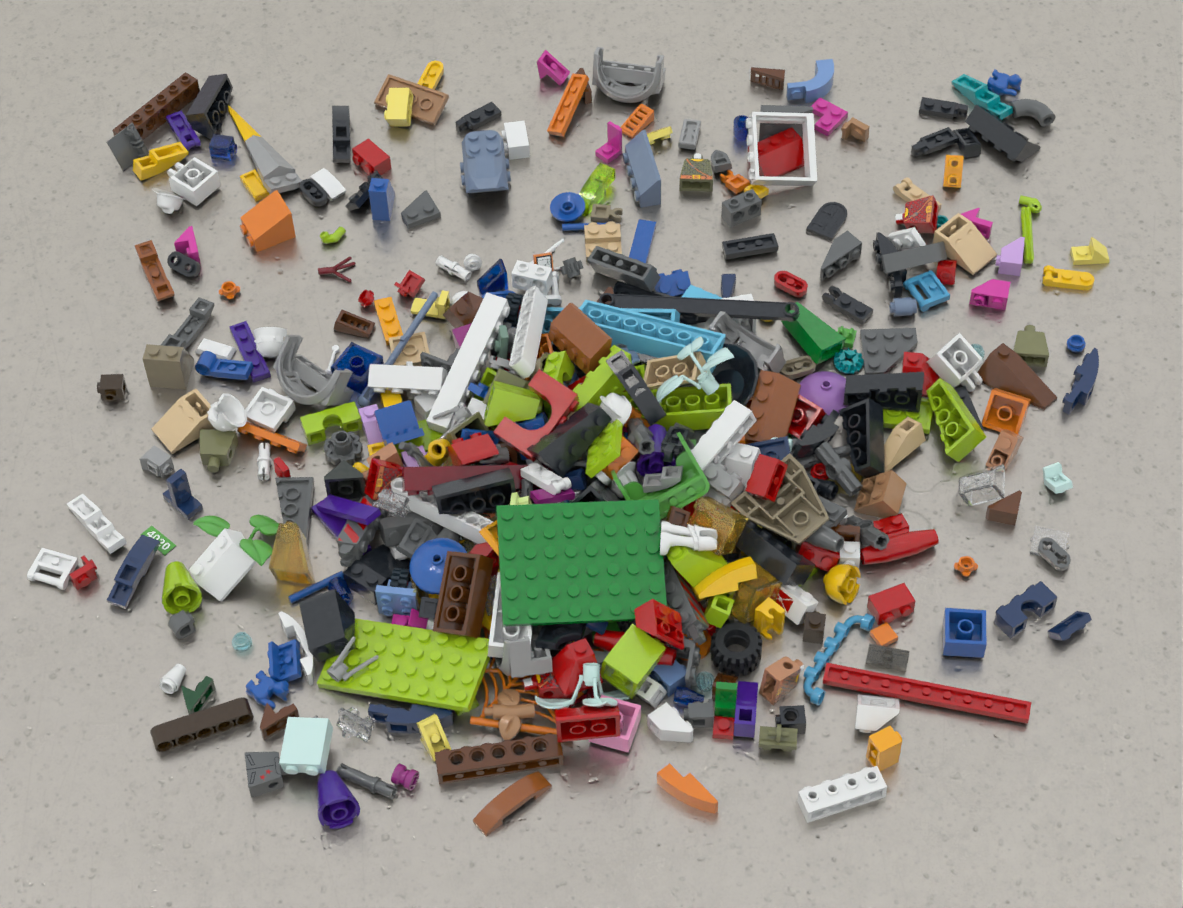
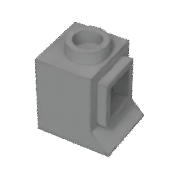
M155 445L139 459L142 470H149L158 477L163 478L174 468L171 456Z

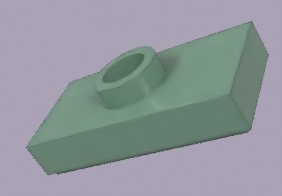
M499 325L498 340L494 341L495 352L497 351V358L507 360L509 337L506 325Z

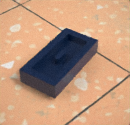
M1076 611L1048 630L1047 633L1050 639L1065 641L1071 637L1072 633L1083 629L1092 620L1091 616L1087 612Z

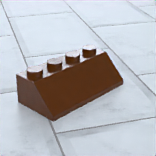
M447 551L433 625L434 632L476 639L480 637L494 559L480 554Z

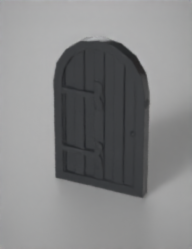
M837 202L825 203L809 223L806 231L832 241L846 221L847 209L844 205Z

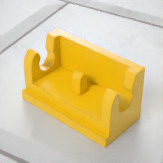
M770 597L755 608L754 627L757 629V632H760L768 640H772V636L767 633L768 630H773L776 634L781 635L784 631L785 609Z

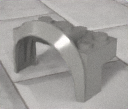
M596 48L593 61L592 85H597L605 95L619 102L634 103L642 101L650 95L660 93L665 81L666 68H663L664 55H657V62L655 67L603 60L604 48ZM629 82L636 86H625L622 84Z
M720 311L709 326L710 331L726 334L724 343L733 344L740 337L736 344L751 352L757 362L758 376L761 370L779 373L786 363L783 349L778 343L774 346L738 324L726 312Z
M286 335L273 365L284 392L292 400L305 405L320 403L328 407L329 405L340 406L349 403L354 391L346 385L353 372L349 369L335 370L331 376L301 354H296L303 340L300 335ZM304 385L316 389V393L310 391Z
M531 625V644L529 636H524V639L504 640L503 657H495L498 669L507 676L511 674L512 678L553 672L552 657L549 649L536 648L535 641L542 629V625Z

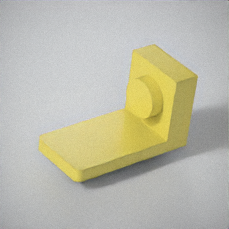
M441 291L440 297H437L425 316L446 319L443 314L450 308L449 291ZM415 298L411 313L418 314L427 299Z

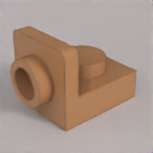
M852 117L841 128L842 139L846 140L852 135L865 142L869 138L870 126Z

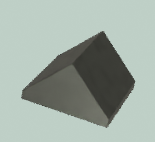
M345 460L324 476L327 496L333 495L351 501H360L361 497L367 496L364 493L365 482L363 474Z

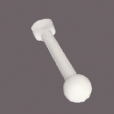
M338 345L332 346L333 353L328 369L325 370L330 375L332 374L331 369L336 353L339 352Z

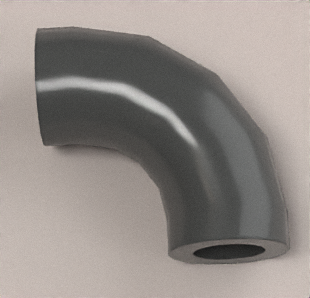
M1020 99L1009 102V106L1013 108V113L1011 114L1013 118L1030 116L1035 118L1041 126L1050 125L1056 118L1053 111L1047 105L1037 100Z

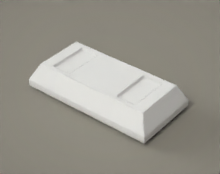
M204 338L195 353L201 355L203 351H210L217 356V359L231 360L237 349Z

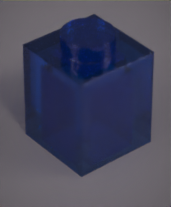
M213 134L209 144L211 159L231 161L233 155L237 152V144L234 142V137Z

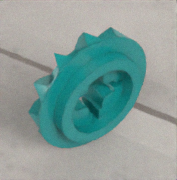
M848 347L847 350L841 349L839 353L835 354L834 365L843 373H855L863 367L864 359L862 358V353H857L856 349L852 351Z

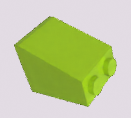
M493 380L484 413V425H499L504 417L513 422L535 419L536 413L540 414L542 408L541 398L529 389Z
M671 546L666 554L674 568L693 588L712 572L728 564L718 549L698 552V550L693 551V548L686 546Z
M632 624L603 660L600 670L601 677L633 699L663 656L666 647L659 639H653L647 632Z

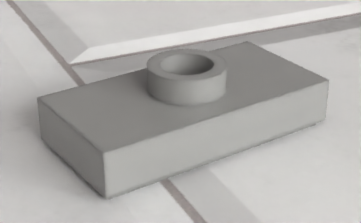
M684 119L678 148L696 149L701 121Z

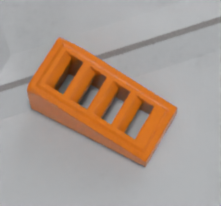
M640 104L620 127L622 133L633 139L654 120V110L644 104Z

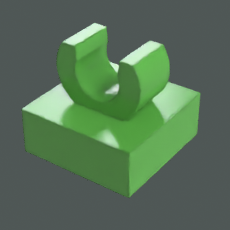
M844 326L839 327L837 332L846 338L843 347L853 349L857 330L853 328L847 329Z

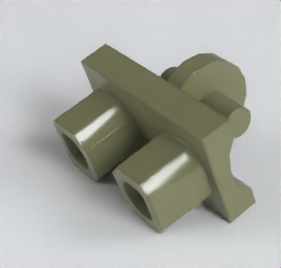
M777 724V727L760 726L759 747H762L763 750H771L772 748L783 749L788 752L796 750L798 729L782 728L781 724Z

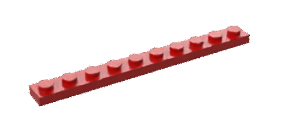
M826 663L823 684L1026 724L1029 721L1032 703L1029 701L832 663Z

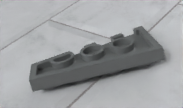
M275 478L287 545H307L314 478Z

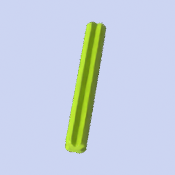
M1024 206L1021 208L1022 237H1025L1023 258L1025 264H1032L1034 250L1031 208Z

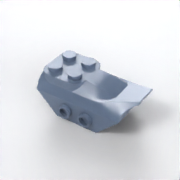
M494 130L474 131L466 134L462 141L463 162H460L461 173H464V175H461L462 186L466 185V193L509 190L508 182L511 181L510 171L506 170L510 169L509 158H505L504 142L500 134Z

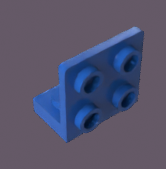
M410 400L374 411L385 446L391 442L395 445L424 436L423 428L419 429Z

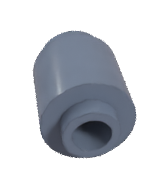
M911 297L893 298L892 302L889 303L890 313H893L894 317L916 314V299H911Z

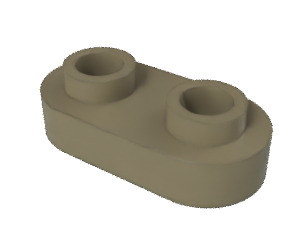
M807 355L787 360L780 374L791 380L806 376L815 371L816 363Z

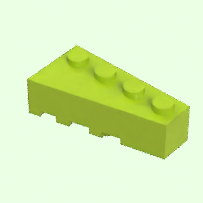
M613 345L609 349L611 353L606 358L602 357L598 363L600 365L594 372L590 370L586 375L584 383L582 385L578 384L572 390L579 397V405L574 412L578 411L588 402L600 406L602 402L600 396L606 397L610 393L619 395L625 390L606 363V360L622 350L621 348ZM622 350L632 364L631 354Z
M940 378L926 392L932 411L936 415L935 420L941 431L940 436L946 447V455L959 462L987 436L953 386Z

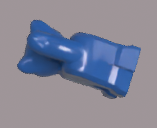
M994 69L992 73L993 78L990 77L987 82L988 91L997 95L1016 96L1017 92L1013 89H1008V87L1011 86L1020 91L1022 79L1018 74L1009 76Z
M262 670L256 674V678L259 679L258 685H255L253 680L246 684V694L254 698L258 704L266 706V703H268L274 710L276 705L273 701L269 700L274 693L277 697L287 701L286 696L289 693V683L287 681L277 682L273 678L266 676Z

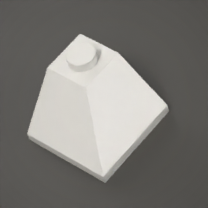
M858 694L855 729H859L863 733L877 731L899 714V699Z

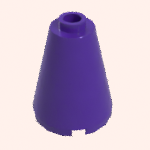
M659 424L648 427L654 435L652 439L655 442V450L651 454L643 455L640 453L638 457L637 471L644 477L645 474L662 473L663 467L676 466L675 457H673L671 462L663 461L664 453L661 452V443L667 432Z
M326 770L324 774L321 773L318 777V819L321 825H328L330 829L344 828L352 824L353 818L356 815L358 817L360 814L359 803L338 773L333 770Z

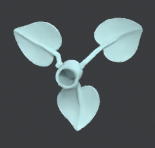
M702 337L696 338L678 353L677 358L683 360L690 355L701 372L697 377L698 383L684 375L679 377L675 375L659 387L656 394L657 401L660 404L661 400L676 389L683 380L693 384L698 390L702 388L707 395L714 393L719 388V384L711 374L710 368L734 358L733 354L728 348H722L711 355L707 363L701 367L693 352L703 345L704 340Z
M584 663L583 675H579V681L572 699H543L535 695V700L540 706L548 709L569 707V705L574 704L583 681L586 686H593L594 698L583 699V704L586 706H617L618 702L613 698L626 700L630 697L620 690L603 693L600 681V664ZM601 695H605V696H609V697H612V698H600V697H601Z

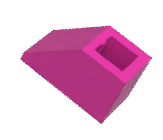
M991 279L971 290L969 304L1006 310L1011 282Z

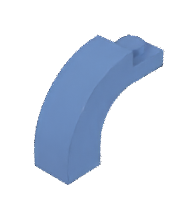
M833 59L816 60L815 77L813 79L787 83V100L805 99V103H810L827 95L833 85Z

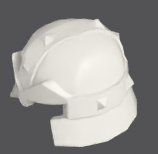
M261 327L253 330L256 338L254 341L256 343V350L263 357L277 358L284 342L283 337L287 335V329Z
M223 393L218 402L211 404V408L207 412L208 420L219 431H234L235 428L243 427L247 422V415L240 401L227 393Z

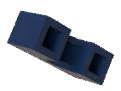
M1042 581L1035 585L1032 584L1023 594L1014 596L1010 603L1005 606L1002 605L996 610L994 623L1011 639L1026 628L1028 617L1023 613L1024 611H1032L1041 618L1055 608L1058 597Z

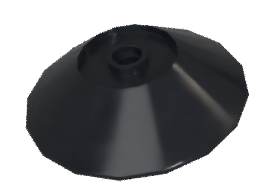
M724 343L723 348H728L734 358L717 364L711 374L718 384L731 383L732 401L735 400L746 406L755 393L759 379L757 362L751 352L738 344Z

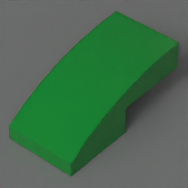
M716 682L714 716L735 718L737 683Z

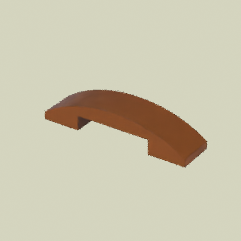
M152 240L134 245L156 300L161 301L175 296Z
M539 771L529 774L510 785L491 800L476 815L473 823L487 836L503 824L502 820L532 797L537 799L549 790L552 785Z

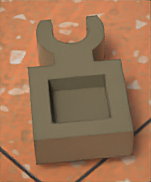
M593 204L591 222L604 223L609 222L610 219L619 223L621 222L620 215L623 214V209H611V205Z

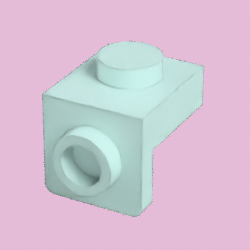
M1059 462L1043 467L1044 485L1055 494L1063 493L1073 488L1072 481L1062 473V465Z

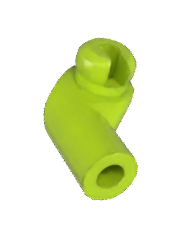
M1020 195L1019 204L1027 205L1033 213H1039L1042 210L1038 199Z
M339 226L333 234L323 231L320 234L321 241L324 244L338 242L346 233V230Z

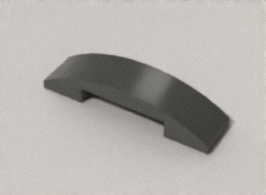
M944 241L881 255L884 273L947 259Z
M198 297L189 309L190 315L175 334H169L161 345L184 347L186 349L204 328L215 304Z

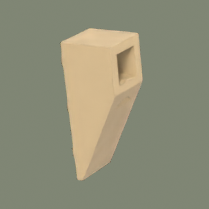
M907 417L893 429L884 444L885 472L891 470L926 441L920 422Z

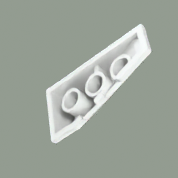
M498 572L488 656L502 658L504 640L524 639V636H529L531 644L532 630L531 625L503 627L500 572Z

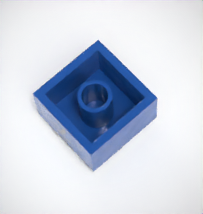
M945 608L943 617V655L984 658L987 645L986 610Z

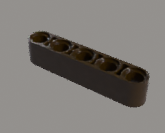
M241 697L156 725L150 730V734L156 751L164 752L248 724L253 720L254 716L248 699Z

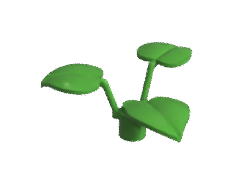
M258 514L253 515L249 520L250 525L255 527L250 537L242 539L239 545L245 553L262 566L272 555L273 549L262 540L252 539L257 531L266 536L275 535L280 532L282 525L268 516ZM204 516L194 521L193 524L214 537H217L224 528H230V524L226 520L217 516Z

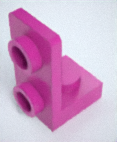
M611 121L607 123L608 142L595 151V156L606 164H609L622 154V129Z

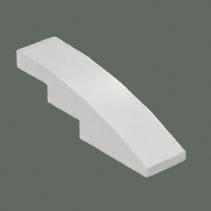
M84 494L67 503L68 508L82 525L110 554L127 544L125 538L115 530L113 524L103 516L101 510Z

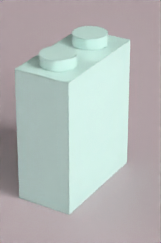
M288 717L279 761L284 772L293 775L298 772L309 775L325 773L333 726L328 718Z

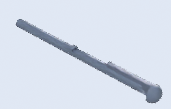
M432 291L405 334L399 339L400 342L386 363L381 365L394 364L437 299L438 294ZM368 385L361 396L358 397V404L362 408L371 405L369 400L375 393L374 389L368 387Z

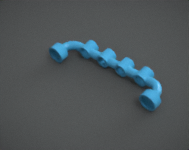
M868 613L865 616L854 615L849 617L844 624L838 622L835 625V637L828 636L824 642L826 650L824 653L818 651L814 657V662L816 663L814 668L807 666L803 676L806 679L803 688L806 695L811 697V703L818 706L822 703L826 693L825 690L818 687L813 690L811 686L813 682L818 680L820 672L826 667V663H829L832 654L837 652L843 638L848 636L851 626L855 623H860V628L870 631L874 625L875 616Z

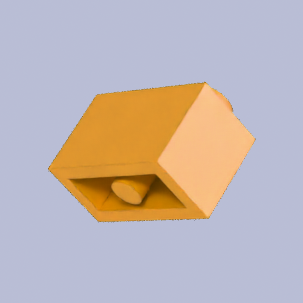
M890 725L869 736L866 758L872 767L877 766L880 772L899 762L902 737L899 732L894 731Z

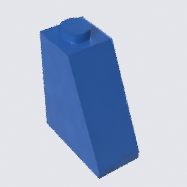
M371 178L369 198L372 220L390 221L395 191L389 179Z

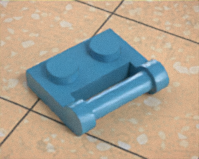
M932 270L907 279L903 283L904 288L909 290L919 304L918 307L922 312L927 311L934 305L950 300V294ZM916 285H919L928 299L924 300L916 289Z

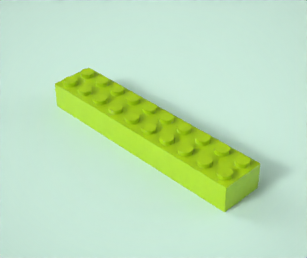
M731 383L719 384V388L710 395H707L702 388L698 390L696 386L674 389L660 402L667 416L655 424L663 426L666 432L675 423L684 425L692 430L710 429L713 422L718 420L724 413L725 408L733 402ZM652 389V390H651V392L653 393V395L655 396V398H656V394H657L658 389ZM627 391L619 394L620 396H625L631 405L639 411ZM541 399L542 408L540 413L545 411L549 421L552 408L547 409Z

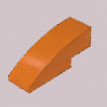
M670 763L657 772V784L677 800L713 814L718 812V801L691 773L683 777Z

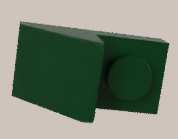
M205 676L202 682L197 684L195 691L181 686L188 714L201 711L216 690L212 678Z

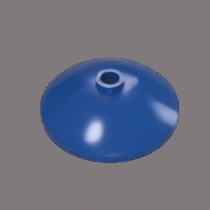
M435 538L423 543L416 549L410 561V574L417 587L430 594L440 593L447 551L467 553L460 543L448 538ZM440 558V561H434L435 559Z

